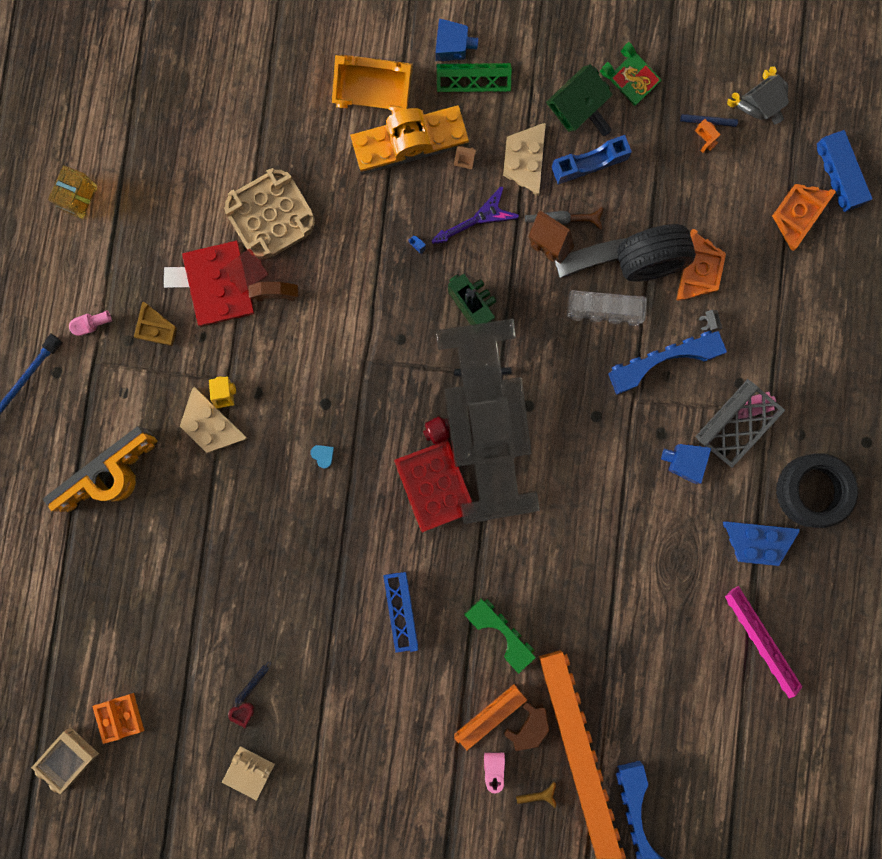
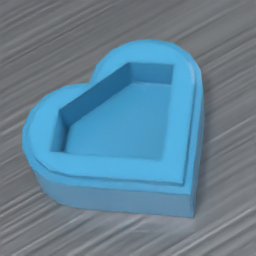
M316 445L311 449V456L317 460L319 467L328 468L331 466L334 447Z

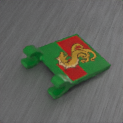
M628 42L620 51L627 59L615 71L612 65L607 62L600 70V73L610 79L626 98L636 106L661 79L636 53L633 45Z

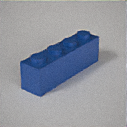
M845 130L823 137L817 143V151L822 156L824 169L830 176L831 186L836 191L839 206L846 212L867 204L872 200V196Z

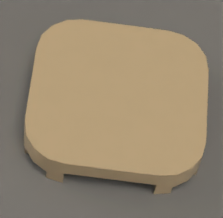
M273 168L266 170V174L242 188L230 191L224 207L226 215L246 249L252 256L259 259L271 258L305 239L311 234L315 223L313 213L288 172L274 170Z

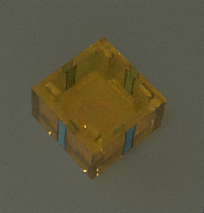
M63 165L48 200L61 211L83 219L87 214L86 210L94 192L98 190L97 185L85 173Z

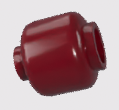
M441 416L425 423L426 430L423 431L426 440H431L435 445L448 440L451 437L450 433L453 432L447 418L443 419Z

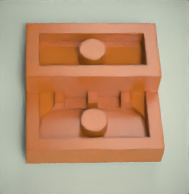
M134 693L93 706L103 744L144 731Z

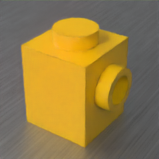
M220 376L209 380L210 400L214 407L217 409L233 406L236 387L234 383L230 382L228 376Z

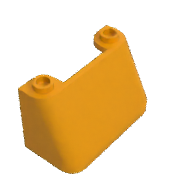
M335 55L332 103H336V107L348 108V105L352 104L392 110V114L407 109L413 64L349 55Z

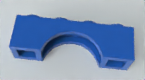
M623 135L607 141L599 148L581 155L569 154L555 159L552 164V170L559 185L624 162L629 159L632 151L626 136Z

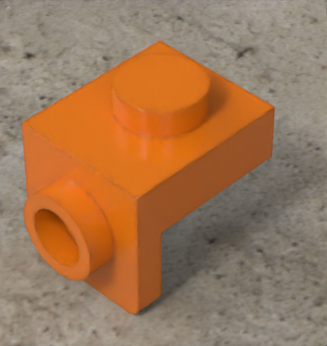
M704 119L695 130L707 142L700 150L702 153L707 149L711 151L718 144L717 139L721 135L716 130L714 124Z

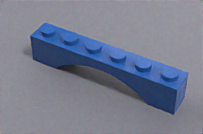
M709 330L700 334L701 338L694 340V337L683 340L682 345L677 346L675 343L665 347L666 351L661 353L656 350L647 354L648 357L641 360V357L630 360L629 365L623 366L622 363L612 367L613 371L608 373L616 395L637 387L649 369L665 360L692 358L705 362L725 354L727 351L719 331L712 333Z
M640 761L617 766L618 773L615 774L618 785H622L623 792L620 795L623 805H627L628 812H625L628 825H632L633 832H630L633 845H637L636 859H664L649 845L643 831L641 809L644 794L648 787L644 765Z

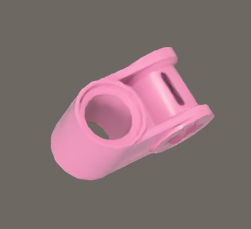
M484 753L487 789L491 793H499L504 787L505 755L504 753ZM493 778H497L496 786H492Z

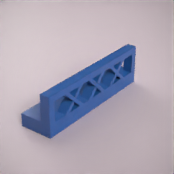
M407 572L383 575L395 653L409 650L410 652L418 651L419 647ZM399 577L400 586L396 591L389 587L388 578ZM395 595L402 598L403 605L400 610L392 606V599ZM399 614L406 621L403 629L395 625V619ZM402 633L408 637L409 646L399 647L398 638Z

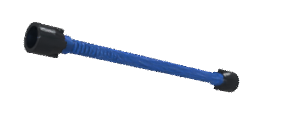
M50 333L45 339V342L42 344L41 354L36 357L27 371L23 373L24 375L20 377L21 379L16 382L7 396L3 398L4 400L0 402V415L44 359L51 353L54 354L63 344L55 335Z

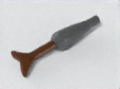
M602 206L591 214H570L568 211L545 212V214L562 225H568L570 222H591L601 230L600 218L604 208ZM537 214L525 215V222L534 223Z

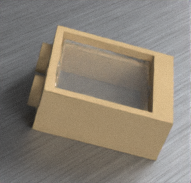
M69 728L55 740L31 768L35 771V775L38 778L44 779L49 784V788L53 792L62 794L75 782L99 753L77 732Z

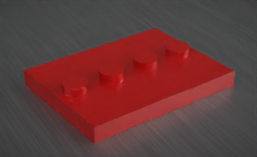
M237 240L182 253L199 327L255 314L252 300L249 298L248 282Z
M448 440L394 460L421 533L476 512Z

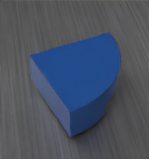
M413 235L408 240L419 253L422 254L426 250V244L418 237Z

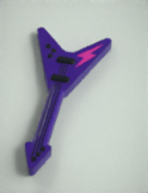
M501 186L474 217L445 232L441 230L432 240V244L447 242L448 238L475 224L516 220L519 215L499 209L498 204L503 191Z

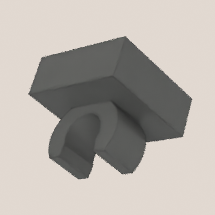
M718 310L705 312L706 316L699 318V321L707 320L708 322L707 326L701 328L702 330L717 331L723 329Z

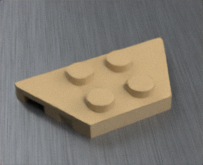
M545 123L510 135L506 139L503 176L514 180L518 185L526 187L534 195L538 196L540 191Z
M194 387L192 389L180 427L206 453H211L247 439L197 388Z

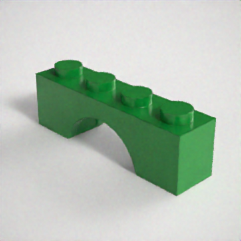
M480 598L464 613L465 616L478 630L491 627L505 635L507 650L504 658L519 674L536 658L533 654L535 650L528 642L523 644L519 639L521 637L519 632L515 628L511 630L506 625L508 623L506 618L501 613L497 615L493 611L495 607L488 599L484 601Z

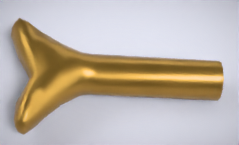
M553 782L543 792L516 796L517 804L544 800L556 808V801L553 798L556 783Z

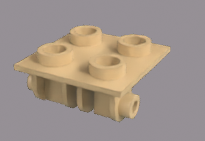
M240 746L232 759V763L222 783L257 800L275 764Z

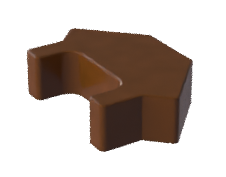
M259 282L249 285V298L256 299L257 301H264V299H288V301H295V298L298 297V285Z
M526 701L522 704V707L529 712V716L519 731L513 732L509 728H506L504 731V735L513 741L515 751L539 747L549 732L546 710L543 705L534 707Z

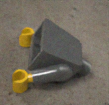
M772 66L769 72L767 70L764 71V81L743 95L742 100H739L740 96L738 93H733L732 98L736 101L728 98L727 104L730 107L737 106L738 109L756 119L771 118L774 125L784 120L780 110L789 103L788 83L779 74H775L776 68Z

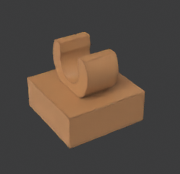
M463 145L457 146L454 166L472 169L476 150L472 147L471 149L465 148Z

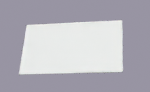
M164 267V288L189 287L185 267Z

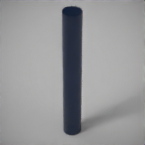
M681 114L680 122L701 123L706 119L714 125L737 127L738 119L688 114Z

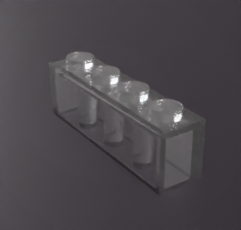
M571 290L568 294L567 317H571L572 320L588 318L592 322L609 320V323L612 324L628 322V325L638 326L646 318L647 297Z

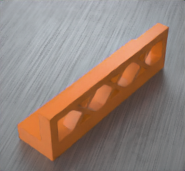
M513 684L454 734V739L457 743L460 742L466 751L469 750L524 704L527 699L517 686Z

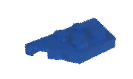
M723 522L724 528H726L730 537V543L734 547L738 562L779 566L800 530Z

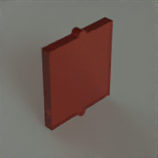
M251 248L223 267L230 276V281L237 286L241 293L248 290L249 285L256 284L268 275V272L261 264L262 261L256 257Z

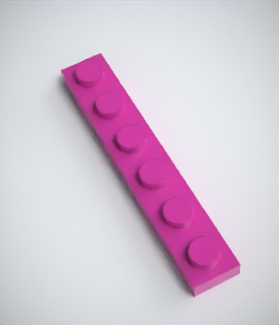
M740 587L733 588L725 596L728 605L732 607L739 622L747 631L749 638L754 642L760 655L768 664L771 673L775 675L780 683L782 690L787 694L788 698L795 697L802 688L801 683Z

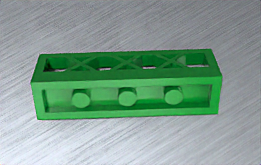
M511 63L437 64V92L511 91ZM500 76H507V86H499L495 81ZM440 77H449L453 82L449 86H441ZM462 77H468L472 82L468 86H462L458 81ZM480 77H487L490 80L486 86H480L476 81Z

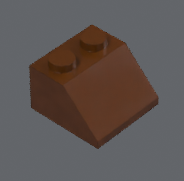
M541 210L537 213L529 234L531 247L537 252L542 251L545 253V256L550 261H557L561 264L575 247L571 231Z

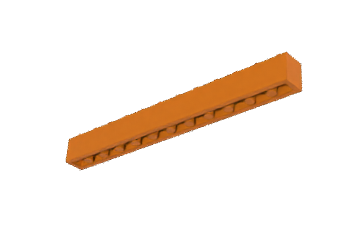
M561 650L538 656L596 859H626L623 848H619L617 842L621 840L618 829L613 828L612 821H615L613 811L607 807L606 802L609 801L606 789L602 790L600 783L604 781L601 770L596 769L595 763L598 762L595 750L591 751L589 743H592L590 732L585 731L584 724L587 723L585 714L579 710L578 705L581 704L578 692L574 693L573 685H576L573 674L568 672L567 666H570L568 656L563 654Z

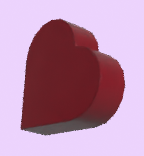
M248 702L243 703L240 707L234 706L229 710L228 718L230 721L246 728L254 713V707Z

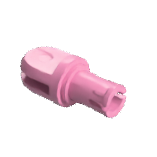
M108 311L93 316L85 314L74 318L69 324V329L72 334L82 336L94 332L97 326L112 322V318Z

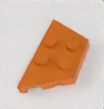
M795 184L776 209L772 217L792 251L796 250L836 193L835 190L830 189L827 191L821 190L819 187H806L805 185Z
M695 229L690 231V236L696 256L694 262L682 270L677 301L719 290L726 253L720 248H716L708 239L705 240Z

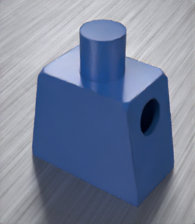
M439 19L435 52L436 61L463 60L466 58V49L477 50L478 38L468 37L467 25Z
M678 444L675 446L674 451L664 449L661 460L671 462L670 472L694 484H701L711 448Z

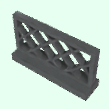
M747 379L695 437L704 446L711 448L713 453L733 468L783 414L785 409ZM756 392L762 395V403L751 404V397ZM765 406H775L778 410L773 416H766ZM762 407V417L752 418V408ZM742 408H748V418L738 419V411ZM762 420L763 427L760 430L752 431V421ZM749 421V431L739 432L738 422ZM727 423H735L734 433H725L724 427ZM739 435H749V442L746 445H739ZM735 436L736 445L725 446V437ZM722 437V447H713L709 443L714 438ZM736 449V456L731 461L728 460L725 450Z

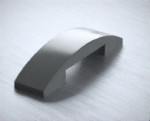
M626 238L600 243L569 253L561 264L554 261L559 277L572 275L580 270L610 261H618L617 249Z

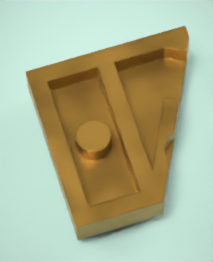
M142 302L134 338L173 346L177 328L148 304Z

